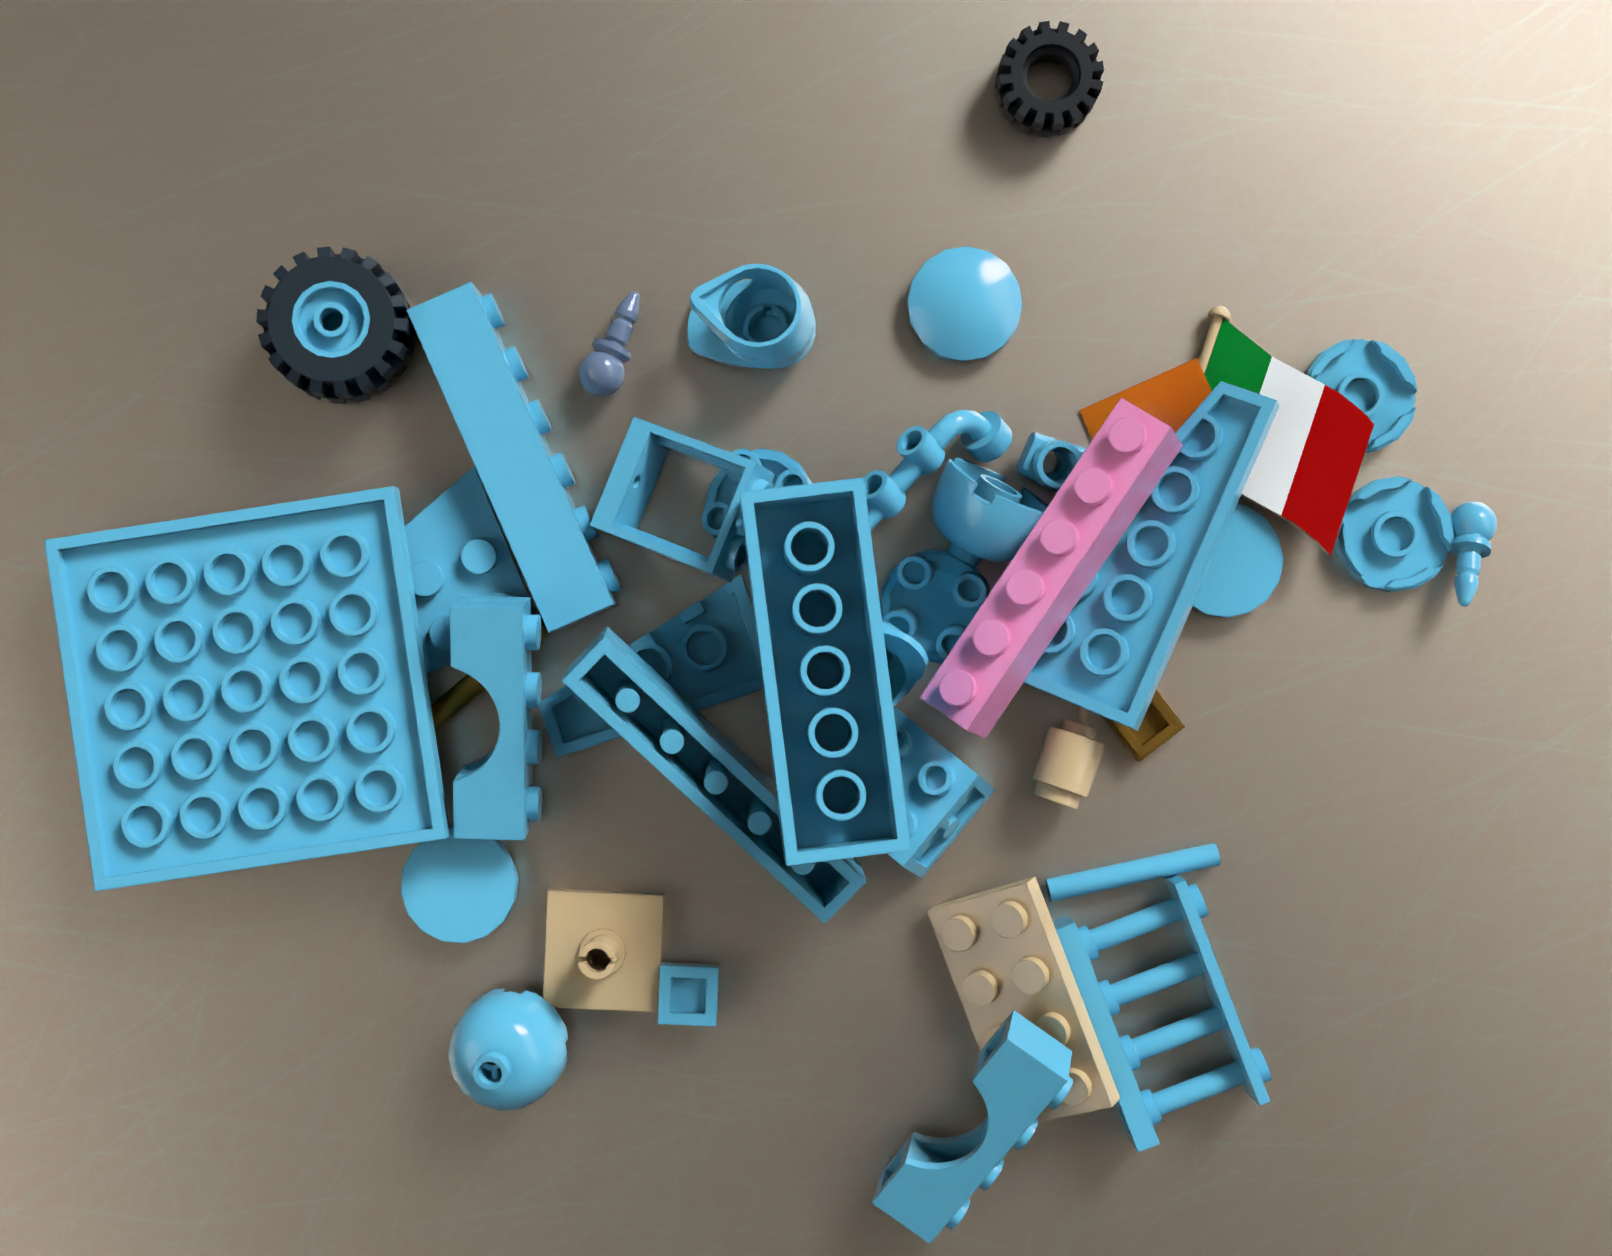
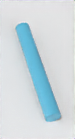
M1210 843L1045 879L1049 900L1053 902L1221 865V860L1216 843Z

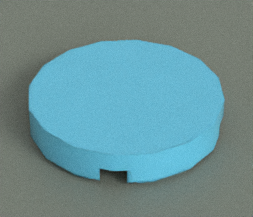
M1363 339L1343 340L1318 354L1304 371V374L1338 391L1362 410L1374 423L1365 453L1378 451L1398 440L1413 421L1416 407L1414 408L1415 393L1417 392L1416 378L1405 358L1385 343Z
M1398 476L1371 481L1351 493L1335 541L1336 554L1347 573L1365 587L1384 592L1415 589L1434 578L1444 566L1442 564L1446 560L1447 552L1451 551V544L1454 539L1451 514L1437 493L1429 487H1423L1418 482L1412 481V479Z
M1236 505L1192 609L1203 615L1227 618L1249 613L1268 600L1280 581L1284 558L1279 536L1265 517L1248 506Z
M453 826L449 828L450 837L421 842L412 850L402 869L401 895L407 914L423 932L444 942L467 943L487 936L508 918L517 900L519 875L515 862L513 863L511 855L506 851L507 848L500 840L454 839Z

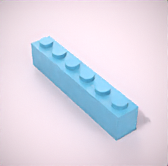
M469 282L407 309L410 320L548 633H559L619 606L614 596V593L622 590L619 578L609 558L599 562L590 541L599 537L598 531L590 526L592 517L587 507L583 505L576 508L567 487L576 484L563 453L559 452L552 455L543 434L552 431V427L538 399L531 402L528 401L520 381L529 378L516 347L512 346L505 349L497 329L506 324L492 293L482 296L474 284Z
M608 626L566 669L562 679L565 685L824 924L866 883L861 862L855 857L786 866L775 782Z

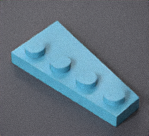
M741 574L735 577L731 583L727 582L718 590L694 603L674 618L629 645L632 650L698 711L763 690L753 608ZM567 685L541 701L539 708L556 758L622 737Z

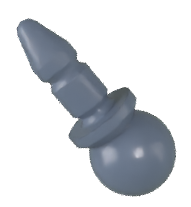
M635 291L630 292L617 307L614 313L615 319L611 320L606 332V340L594 338L592 343L594 351L589 353L580 364V382L585 390L595 396L602 397L614 394L624 382L625 369L623 363L629 361L632 354L623 347L627 345L633 331L632 325L636 323L639 315L640 296Z

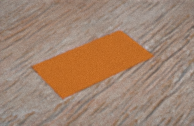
M1195 358L1079 410L1092 440L1120 398L1125 399L1167 424L1176 433L1212 391L1198 358Z

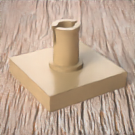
M550 888L547 892L543 999L555 1008L658 1012L660 965L663 957L665 893Z

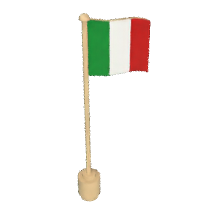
M1213 307L1208 312V316L1212 318L1198 359L1211 391L1223 381L1275 399L1280 406L1241 496L1295 525L1316 542L1330 557L1374 423L1362 410L1338 391L1268 354L1229 323L1231 318L1230 312L1225 307ZM1080 708L1076 722L1064 719L1061 729L1049 726L1032 777L1033 780L1037 781L1033 795L1076 810L1078 809L1081 797L1088 798L1105 747L1104 744L1094 741L1098 730L1087 726L1091 711Z

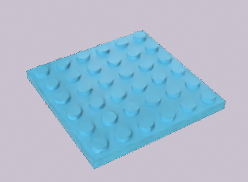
M390 486L44 540L95 891L439 840L451 836L399 488Z

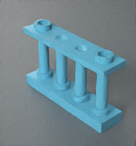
M1178 875L1164 877L1171 899L1089 930L1087 925L1077 928L1075 921L1068 915L1052 920L1119 1093L1120 1099L1115 1105L1127 1136L1137 1152L1160 1144L1154 1125L1162 1122L1161 1116L1238 1086L1244 1085L1246 1093L1259 1106L1271 1102L1264 1083L1272 1080L1270 1070L1258 1047L1250 1049L1201 921L1202 918L1208 916L1203 896L1195 883L1188 886L1186 880ZM1181 921L1192 950L1191 954L1110 984L1107 979L1098 983L1090 961L1099 958V951ZM1200 975L1202 976L1213 1008L1132 1039L1128 1034L1119 1037L1111 1017L1120 1013L1119 1006ZM1220 1030L1223 1031L1234 1059L1233 1063L1155 1093H1151L1149 1088L1143 1091L1139 1090L1132 1071L1141 1068L1140 1061Z

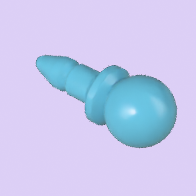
M1474 501L1461 504L1451 514L1454 539L1452 540L1450 552L1457 556L1455 571L1457 576H1455L1454 587L1458 603L1463 607L1471 603L1478 589L1479 578L1477 576L1480 574L1481 558L1491 554L1492 545L1489 541L1497 530V518L1492 509L1483 503Z

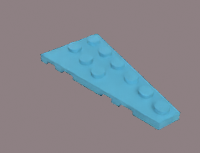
M1223 381L1215 387L1175 433L1183 447L1023 683L1133 730H1139L1280 407L1277 400Z
M475 466L405 525L427 675L451 665L450 607L460 596L531 597L507 537ZM531 598V614L539 615Z

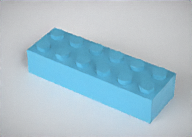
M864 477L740 492L739 502L786 866L912 850Z

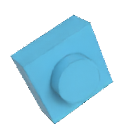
M661 962L658 1024L716 1027L719 964Z

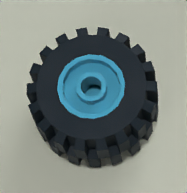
M329 246L317 248L318 257L310 259L305 252L293 256L292 258L297 266L288 272L281 265L273 273L279 282L274 289L265 285L260 297L267 303L266 310L257 309L256 322L264 329V333L259 334L258 337L261 347L271 356L268 358L270 363L289 382L309 396L319 400L323 397L332 403L346 404L347 398H354L357 402L369 400L368 393L375 389H378L381 393L391 387L387 382L394 373L401 377L407 368L403 360L406 354H413L415 345L411 339V331H415L407 313L410 305L398 284L389 272L386 273L377 261L369 256L362 259L356 250L343 247L341 254H335Z

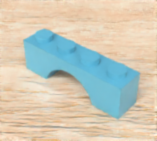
M460 596L450 607L451 667L470 675L483 685L495 703L500 725L496 746L482 758L463 765L453 781L454 839L525 840L533 821L541 820L543 804L542 787L533 786L532 765H540L542 732L538 729H532V708L540 707L542 679L540 672H532L531 650L540 649L541 617L540 615L531 614V597Z
M1013 1010L980 1050L972 1082L983 1097L988 1116L973 1130L955 1137L939 1138L913 1132L882 1170L872 1204L929 1244L945 1226L953 1230L966 1214L970 1205L969 1197L975 1190L980 1187L985 1191L994 1183L1004 1164L1002 1158L1012 1147L1019 1151L1028 1143L1038 1125L1036 1118L1046 1106L1056 1109L1065 1099L1073 1084V1079L1069 1077L1073 1051Z

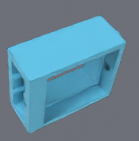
M633 416L590 526L731 583L735 572L740 571L747 562L739 502L740 492L774 488L772 481L775 474L753 460ZM669 451L741 477L709 557L637 529Z

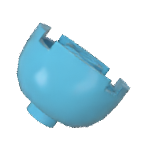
M955 458L954 461L949 459L937 482L932 496V516L940 533L951 541L947 550L956 558L968 564L978 566L982 558L993 562L1012 560L1048 507V504L1024 487L1019 493L1004 483L1007 477L962 458Z
M506 988L491 990L475 999L453 1028L447 1052L451 1074L462 1092L479 1105L499 1111L522 1109L545 1096L565 1069L567 1062L565 1043L568 1040L566 1025L555 1007L538 994L526 990L522 994L513 991L503 992Z

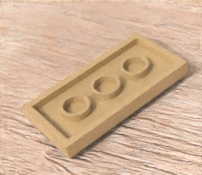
M1036 876L937 904L928 910L927 914L979 1050L984 1047L1014 1010L1073 1051L1069 1077L1073 1079L1072 1087L1056 1109L1046 1106L1036 1118L1038 1123L1113 1107L1120 1099Z

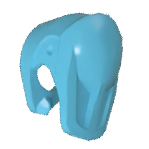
M765 264L743 265L698 286L690 294L691 310L688 318L687 337L689 347L697 355L733 367L772 369L792 366L802 360L812 348L816 336V320L810 299L804 289L780 269Z

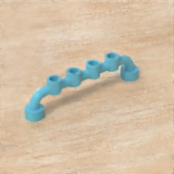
M957 410L946 414L929 431L922 426H913L907 429L899 437L896 445L898 453L904 459L888 476L882 470H875L864 477L870 530L872 531L882 519L892 518L903 509L906 502L905 492L920 475L931 474L941 466L945 458L944 448L958 434H961L962 445L977 461L990 462L1004 454L1011 444L1012 431L1008 425L993 411L977 413L972 410Z

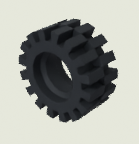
M1050 21L1039 22L1037 30L1032 31L1029 25L1021 30L1017 40L1012 38L1006 47L1004 55H1002L995 78V89L998 88L996 99L999 108L1005 106L1007 109L1005 118L1011 124L1015 120L1019 121L1022 124L1020 131L1029 134L1032 128L1039 130L1038 137L1048 138L1051 131H1057L1058 136L1068 133L1073 125L1077 128L1085 120L1087 114L1091 112L1102 90L1104 81H1101V76L1104 72L1103 61L1097 62L1096 60L1099 49L1095 42L1090 46L1086 45L1084 41L1087 34L1080 28L1075 35L1067 32L1069 23L1060 21L1057 29L1050 28ZM1041 60H1054L1061 63L1070 75V90L1063 97L1056 100H1044L1037 97L1027 83V72L1030 67Z

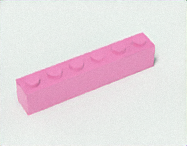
M1120 398L920 696L922 700L965 730L986 739L1183 447L1170 426L1125 399Z

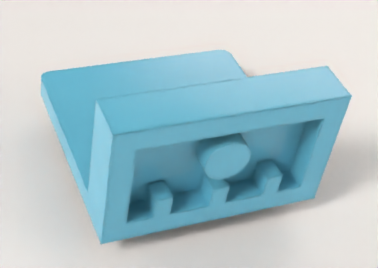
M894 707L912 850L887 854L902 867L922 879L995 789L899 709Z

